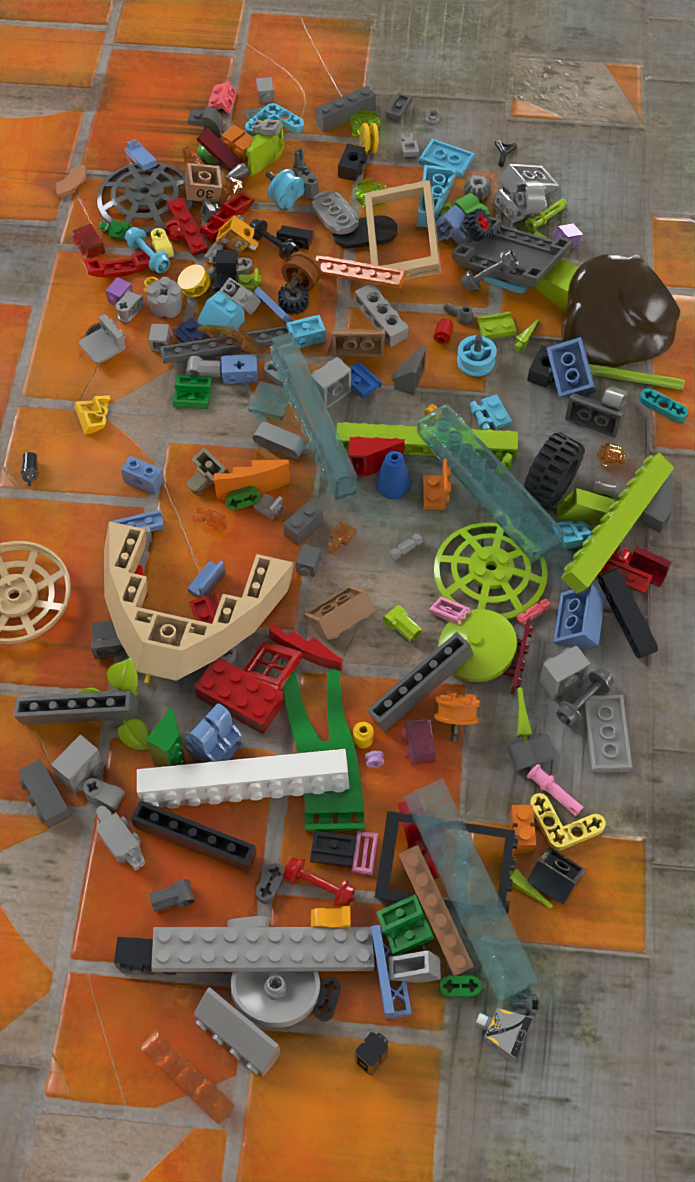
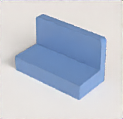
M209 561L187 588L188 592L197 598L208 596L226 574L224 562L220 561L216 565Z

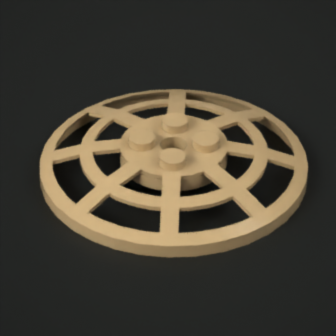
M27 541L0 543V553L12 550L31 551L27 561L4 563L0 555V574L2 577L0 579V632L26 629L28 635L17 638H0V644L20 643L38 637L56 624L68 606L71 595V581L67 568L63 561L45 546ZM38 553L52 560L60 570L50 576L42 567L35 564ZM24 567L22 575H9L7 569ZM32 570L41 574L45 580L35 584L29 578ZM64 577L66 586L64 603H53L55 597L53 583ZM49 587L48 602L38 600V591ZM19 593L17 598H10L11 594ZM34 607L44 609L36 618L30 621L27 613ZM49 610L59 611L48 624L35 631L33 625L42 620ZM20 617L23 623L17 626H5L9 618Z

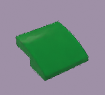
M177 375L175 394L172 401L173 407L208 409L212 377Z
M416 894L377 911L382 929L395 956L435 939Z

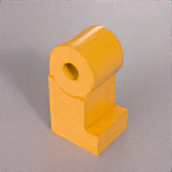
M350 906L311 910V927L350 928Z

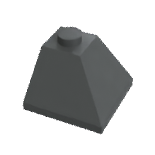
M422 346L400 365L398 371L394 372L392 381L394 382L395 390L415 394L425 370L427 346Z

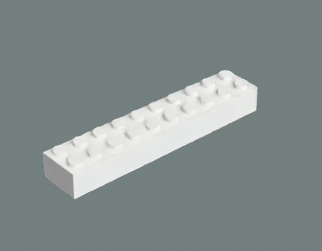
M345 749L137 769V794L140 801L158 808H178L182 805L199 806L203 803L219 804L223 801L240 802L243 799L260 800L264 797L281 798L284 795L301 796L304 793L322 794L325 791L343 792L345 789H350Z

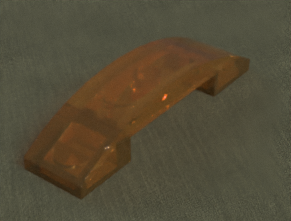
M202 325L197 328V330L210 336H220L223 333L242 342L240 349L254 355L263 354L264 352L250 335L235 327L228 325Z

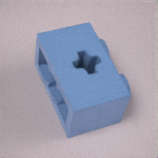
M256 354L221 356L223 384L258 382Z
M132 456L128 458L121 468L124 482L156 495L165 482L161 468Z

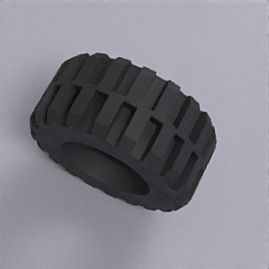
M561 432L553 433L539 450L529 469L523 488L525 494L548 507L556 505L567 491L581 465L585 453L583 444Z

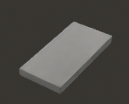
M592 695L583 704L591 772L632 771L633 765L623 695Z

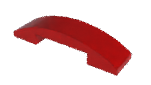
M145 252L132 253V258L101 262L100 258L83 260V264L88 275L101 278H116L132 275L149 268L151 258Z

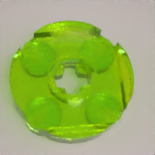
M361 110L356 115L354 113L350 119L352 134L360 136L361 125L365 122L368 123V126L371 123H376L379 132L381 129L380 116H376V112L371 110Z
M372 178L364 179L355 188V198L362 204L363 208H366L365 193L387 189L382 181L379 183ZM384 203L375 204V205H373V207L378 206V205H381V204H384Z

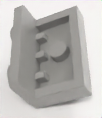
M502 189L498 190L494 203L512 223L526 220L529 215H518L519 208L511 200V194L506 195Z

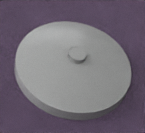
M317 971L232 973L231 996L236 1008L248 1020L261 1026L281 1028L296 1024L311 1013L318 1001L320 978Z

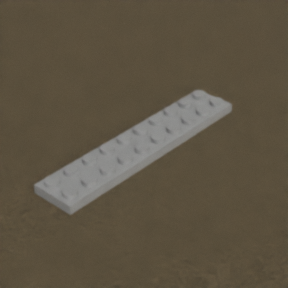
M153 927L152 972L374 971L371 927Z

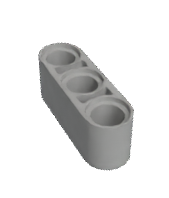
M611 386L605 391L601 404L620 410L624 406L629 392Z
M262 422L252 437L258 445L291 459H298L307 445L302 437L267 422Z

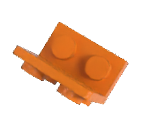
M443 459L442 475H423V509L445 510L446 503L450 502L451 481L449 477L451 466H447V459Z

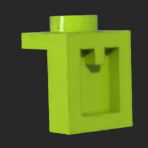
M255 268V275H239L238 283L250 292H254L259 285H262V275H259L258 268Z

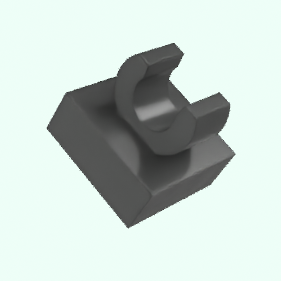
M203 200L200 214L205 223L211 221V215L215 214L216 211H220V208L217 204L212 205L210 200Z

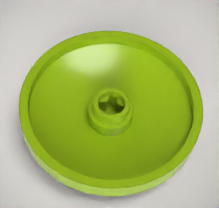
M475 609L470 610L471 613L469 615L466 614L465 620L461 619L460 625L448 622L440 635L438 646H441L454 633L458 632L470 644L474 655L452 675L463 681L477 683L492 680L503 674L513 663L518 645L514 628L505 617L491 610Z

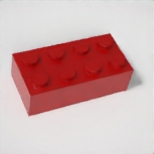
M221 658L210 664L194 686L197 698L213 707L216 704H221L230 712L231 717L261 734L265 733L285 703L283 692Z

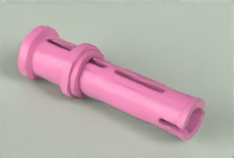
M539 763L528 773V779L536 782L540 786L541 791H547L574 817L584 808L555 782L554 776H549L541 769Z

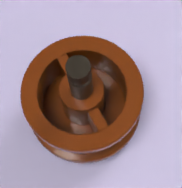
M302 251L292 253L288 262L281 269L282 276L288 283L285 290L291 293L297 283H299V286L304 285V288H307V292L311 291L315 286V282L319 281L322 276L320 263Z

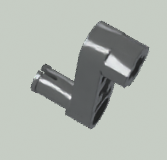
M295 149L293 172L295 177H300L304 180V197L313 199L318 194V179L304 163L305 151L298 149L297 152V149Z

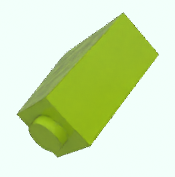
M576 488L557 505V522L571 520L573 523H577L579 520H583L587 524H601V518L610 512L609 507L615 500Z

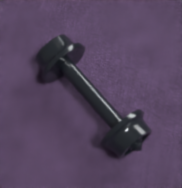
M254 219L249 224L254 229L253 239L258 241L264 237L280 248V258L289 260L292 253L299 251V246L295 244V240L292 238L282 242L267 232L268 224L266 221Z

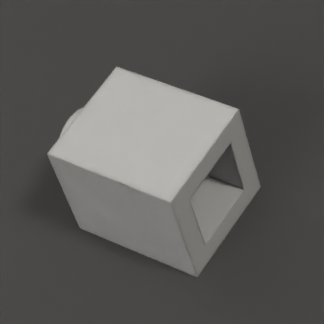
M272 78L256 79L259 104L274 102Z
M151 325L149 335L151 351H160L159 347L169 345L171 337L169 325Z

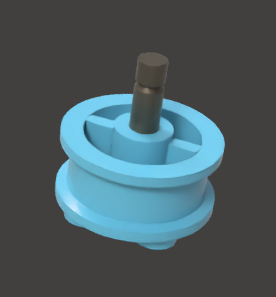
M285 169L276 176L270 171L265 175L272 181L269 185L267 196L270 200L276 201L281 209H290L305 191L304 180L300 177H295L291 169Z
M473 335L463 339L458 346V367L467 376L479 377L490 373L495 366L496 346L489 338L481 335Z

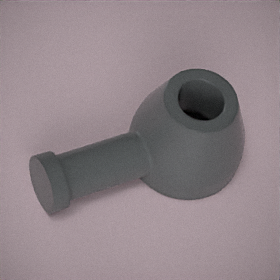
M446 302L443 309L445 311H449L457 316L458 323L469 325L473 322L474 314L470 306L465 305L458 309L449 302Z

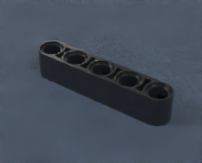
M615 568L599 574L597 577L598 583L606 595L605 597L635 656L640 659L657 652V643L621 572Z

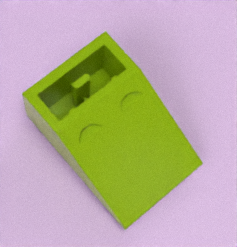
M283 123L276 136L262 135L259 132L253 137L252 144L247 148L246 156H248L247 168L249 169L250 176L255 175L279 159L284 149Z

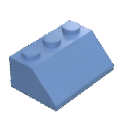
M581 337L547 347L559 398H570L574 393L582 396L596 393L588 357Z
M592 584L578 594L573 590L562 592L553 643L568 647L577 645L579 649L598 646L606 595Z

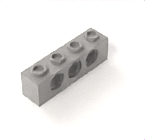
M371 283L355 291V304L375 329H385V342L390 348L408 339L409 327L407 323L401 320L398 312L393 310L389 301L382 296L378 288Z

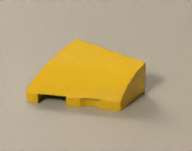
M109 395L94 396L92 401L75 402L74 407L85 435L97 432L105 427L108 402L110 400Z

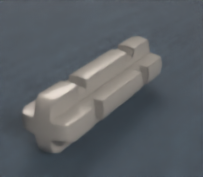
M418 534L413 535L411 540L407 539L398 545L397 549L390 550V557L393 560L399 559L401 554L405 555L414 549L415 545H420L423 542L422 537Z

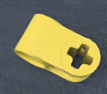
M162 228L153 229L151 231V238L153 240L152 247L154 252L163 251L166 252L168 258L174 257L173 248L166 232Z

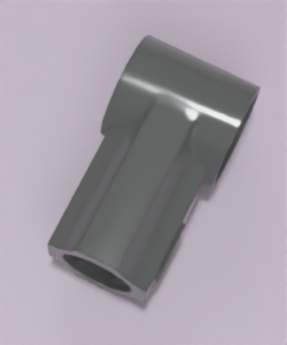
M188 879L176 881L171 887L149 893L154 913L174 906L186 907L195 902Z

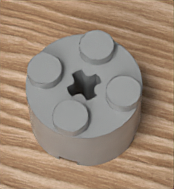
M535 180L520 181L514 185L516 189L512 191L511 200L519 208V216L540 214L542 210L547 208L545 200L546 186L544 183Z
M162 277L147 287L149 308L154 316L161 318V316L173 318L181 312L183 305L180 286L175 281L170 280L168 277Z

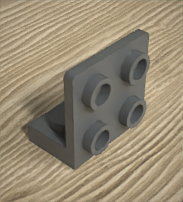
M112 621L92 624L93 641L91 642V650L95 659L127 655L117 637Z

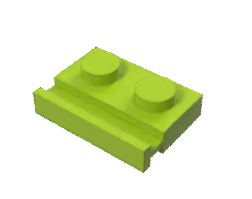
M504 312L477 317L476 322L479 325L478 328L481 336L494 339L516 335L517 330L510 315L511 313Z

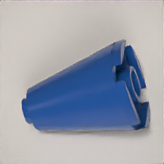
M393 451L386 455L376 476L375 486L377 491L382 493L385 498L399 499L411 490L412 480L403 455Z

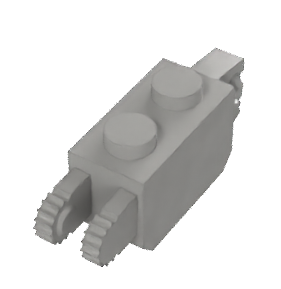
M98 806L97 810H95L100 821L97 831L117 862H127L135 871L144 866L146 862L141 854L142 850L139 845L142 842L135 832L131 834L128 830L130 825L124 816L120 818L117 813L112 815L107 807Z

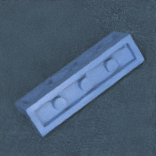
M380 925L371 926L385 1019L411 1015L406 981H401V986L397 991L390 987L389 966L386 965V957L389 953L393 956L395 955L391 947L389 948L383 944L382 935L386 934L383 929H380ZM396 997L405 1002L406 1010L394 1011L393 1001Z

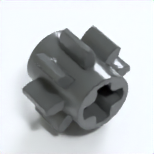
M522 989V993L517 992L512 1001L515 1013L529 1017L531 1015L536 1016V1013L540 1010V1000L537 994H532V990Z

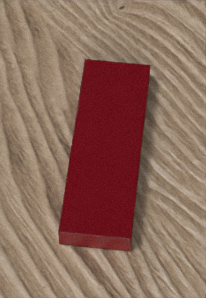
M208 128L196 139L227 170L231 171L238 164H242L243 161Z

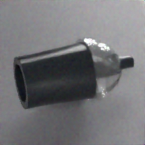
M33 452L24 453L22 458L20 476L23 481L27 482V486H31V483L39 476L37 454Z

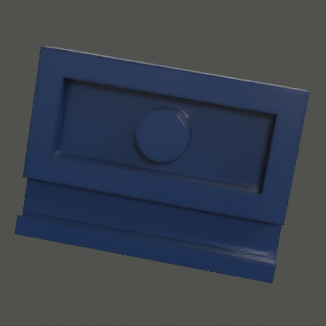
M193 318L180 324L177 329H172L173 335L181 343L211 338Z

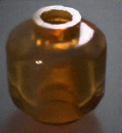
M606 443L604 446L601 445L597 453V459L600 464L610 468L619 467L626 458L622 446L612 443Z

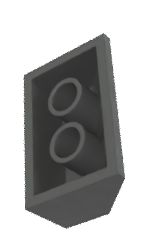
M574 393L569 398L565 420L615 438L623 422L625 411L604 406L599 401Z

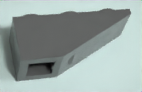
M672 474L665 480L650 504L642 512L640 521L659 533L668 522L672 512Z

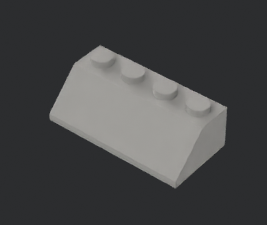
M210 987L206 990L194 1012V1017L197 1020L195 1024L204 1032L208 1029L214 1034L212 1038L220 1046L223 1044L227 1045L230 1048L229 1053L238 1061L242 1058L247 1062L246 1067L253 1074L257 1075L260 1073L264 1077L281 1055L279 1045Z

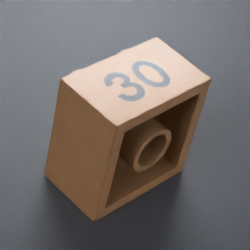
M187 163L184 177L187 200H210L211 203H219L222 191L220 167Z

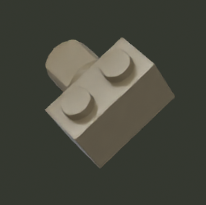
M204 447L191 459L198 472L187 481V486L194 494L199 495L211 483L214 484L215 473H229V471Z

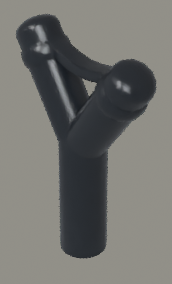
M497 140L495 141V146L501 153L498 166L503 167L507 154L515 150L517 144H504Z

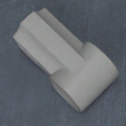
M198 356L188 358L186 375L221 376V361H207Z

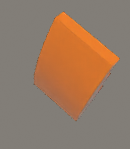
M252 460V467H233V473H215L214 484L217 500H225L229 492L248 486H255L258 488L259 494L290 484L289 460Z

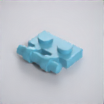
M497 394L481 399V406L477 405L476 401L470 402L471 412L473 416H476L477 423L483 430L491 429V425L495 430L511 425L512 420Z
M571 520L553 524V530L565 549L583 546V541L593 535L589 525L583 520H579L575 524Z

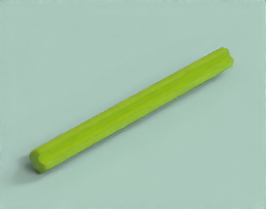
M589 364L591 373L594 376L683 390L685 384L683 379Z

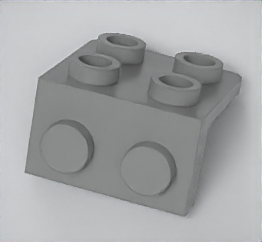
M105 314L99 316L101 329L79 341V345L95 364H100L126 349L124 332L121 329L118 330L115 322Z

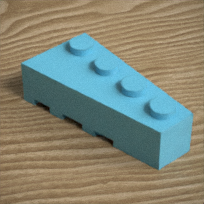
M424 165L422 181H430L435 220H437L455 183L457 169ZM420 195L417 226L428 228L425 197Z

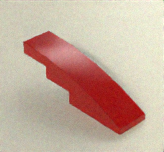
M240 193L224 202L222 209L211 215V221L201 226L200 233L215 239L219 229L234 215L242 216L254 203L255 199Z
M275 624L269 628V638L278 645L302 652V659L338 671L343 669V660L315 637L307 641L294 630L287 635Z

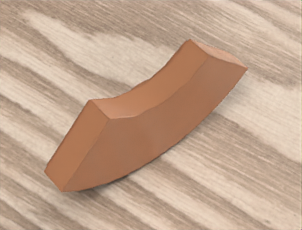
M86 166L70 169L65 179L55 182L58 198L74 193L80 185H83L87 175Z

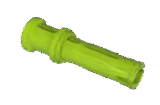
M561 198L540 214H535L534 217L526 219L525 227L527 230L533 233L539 226H544L548 219L567 207L566 200Z

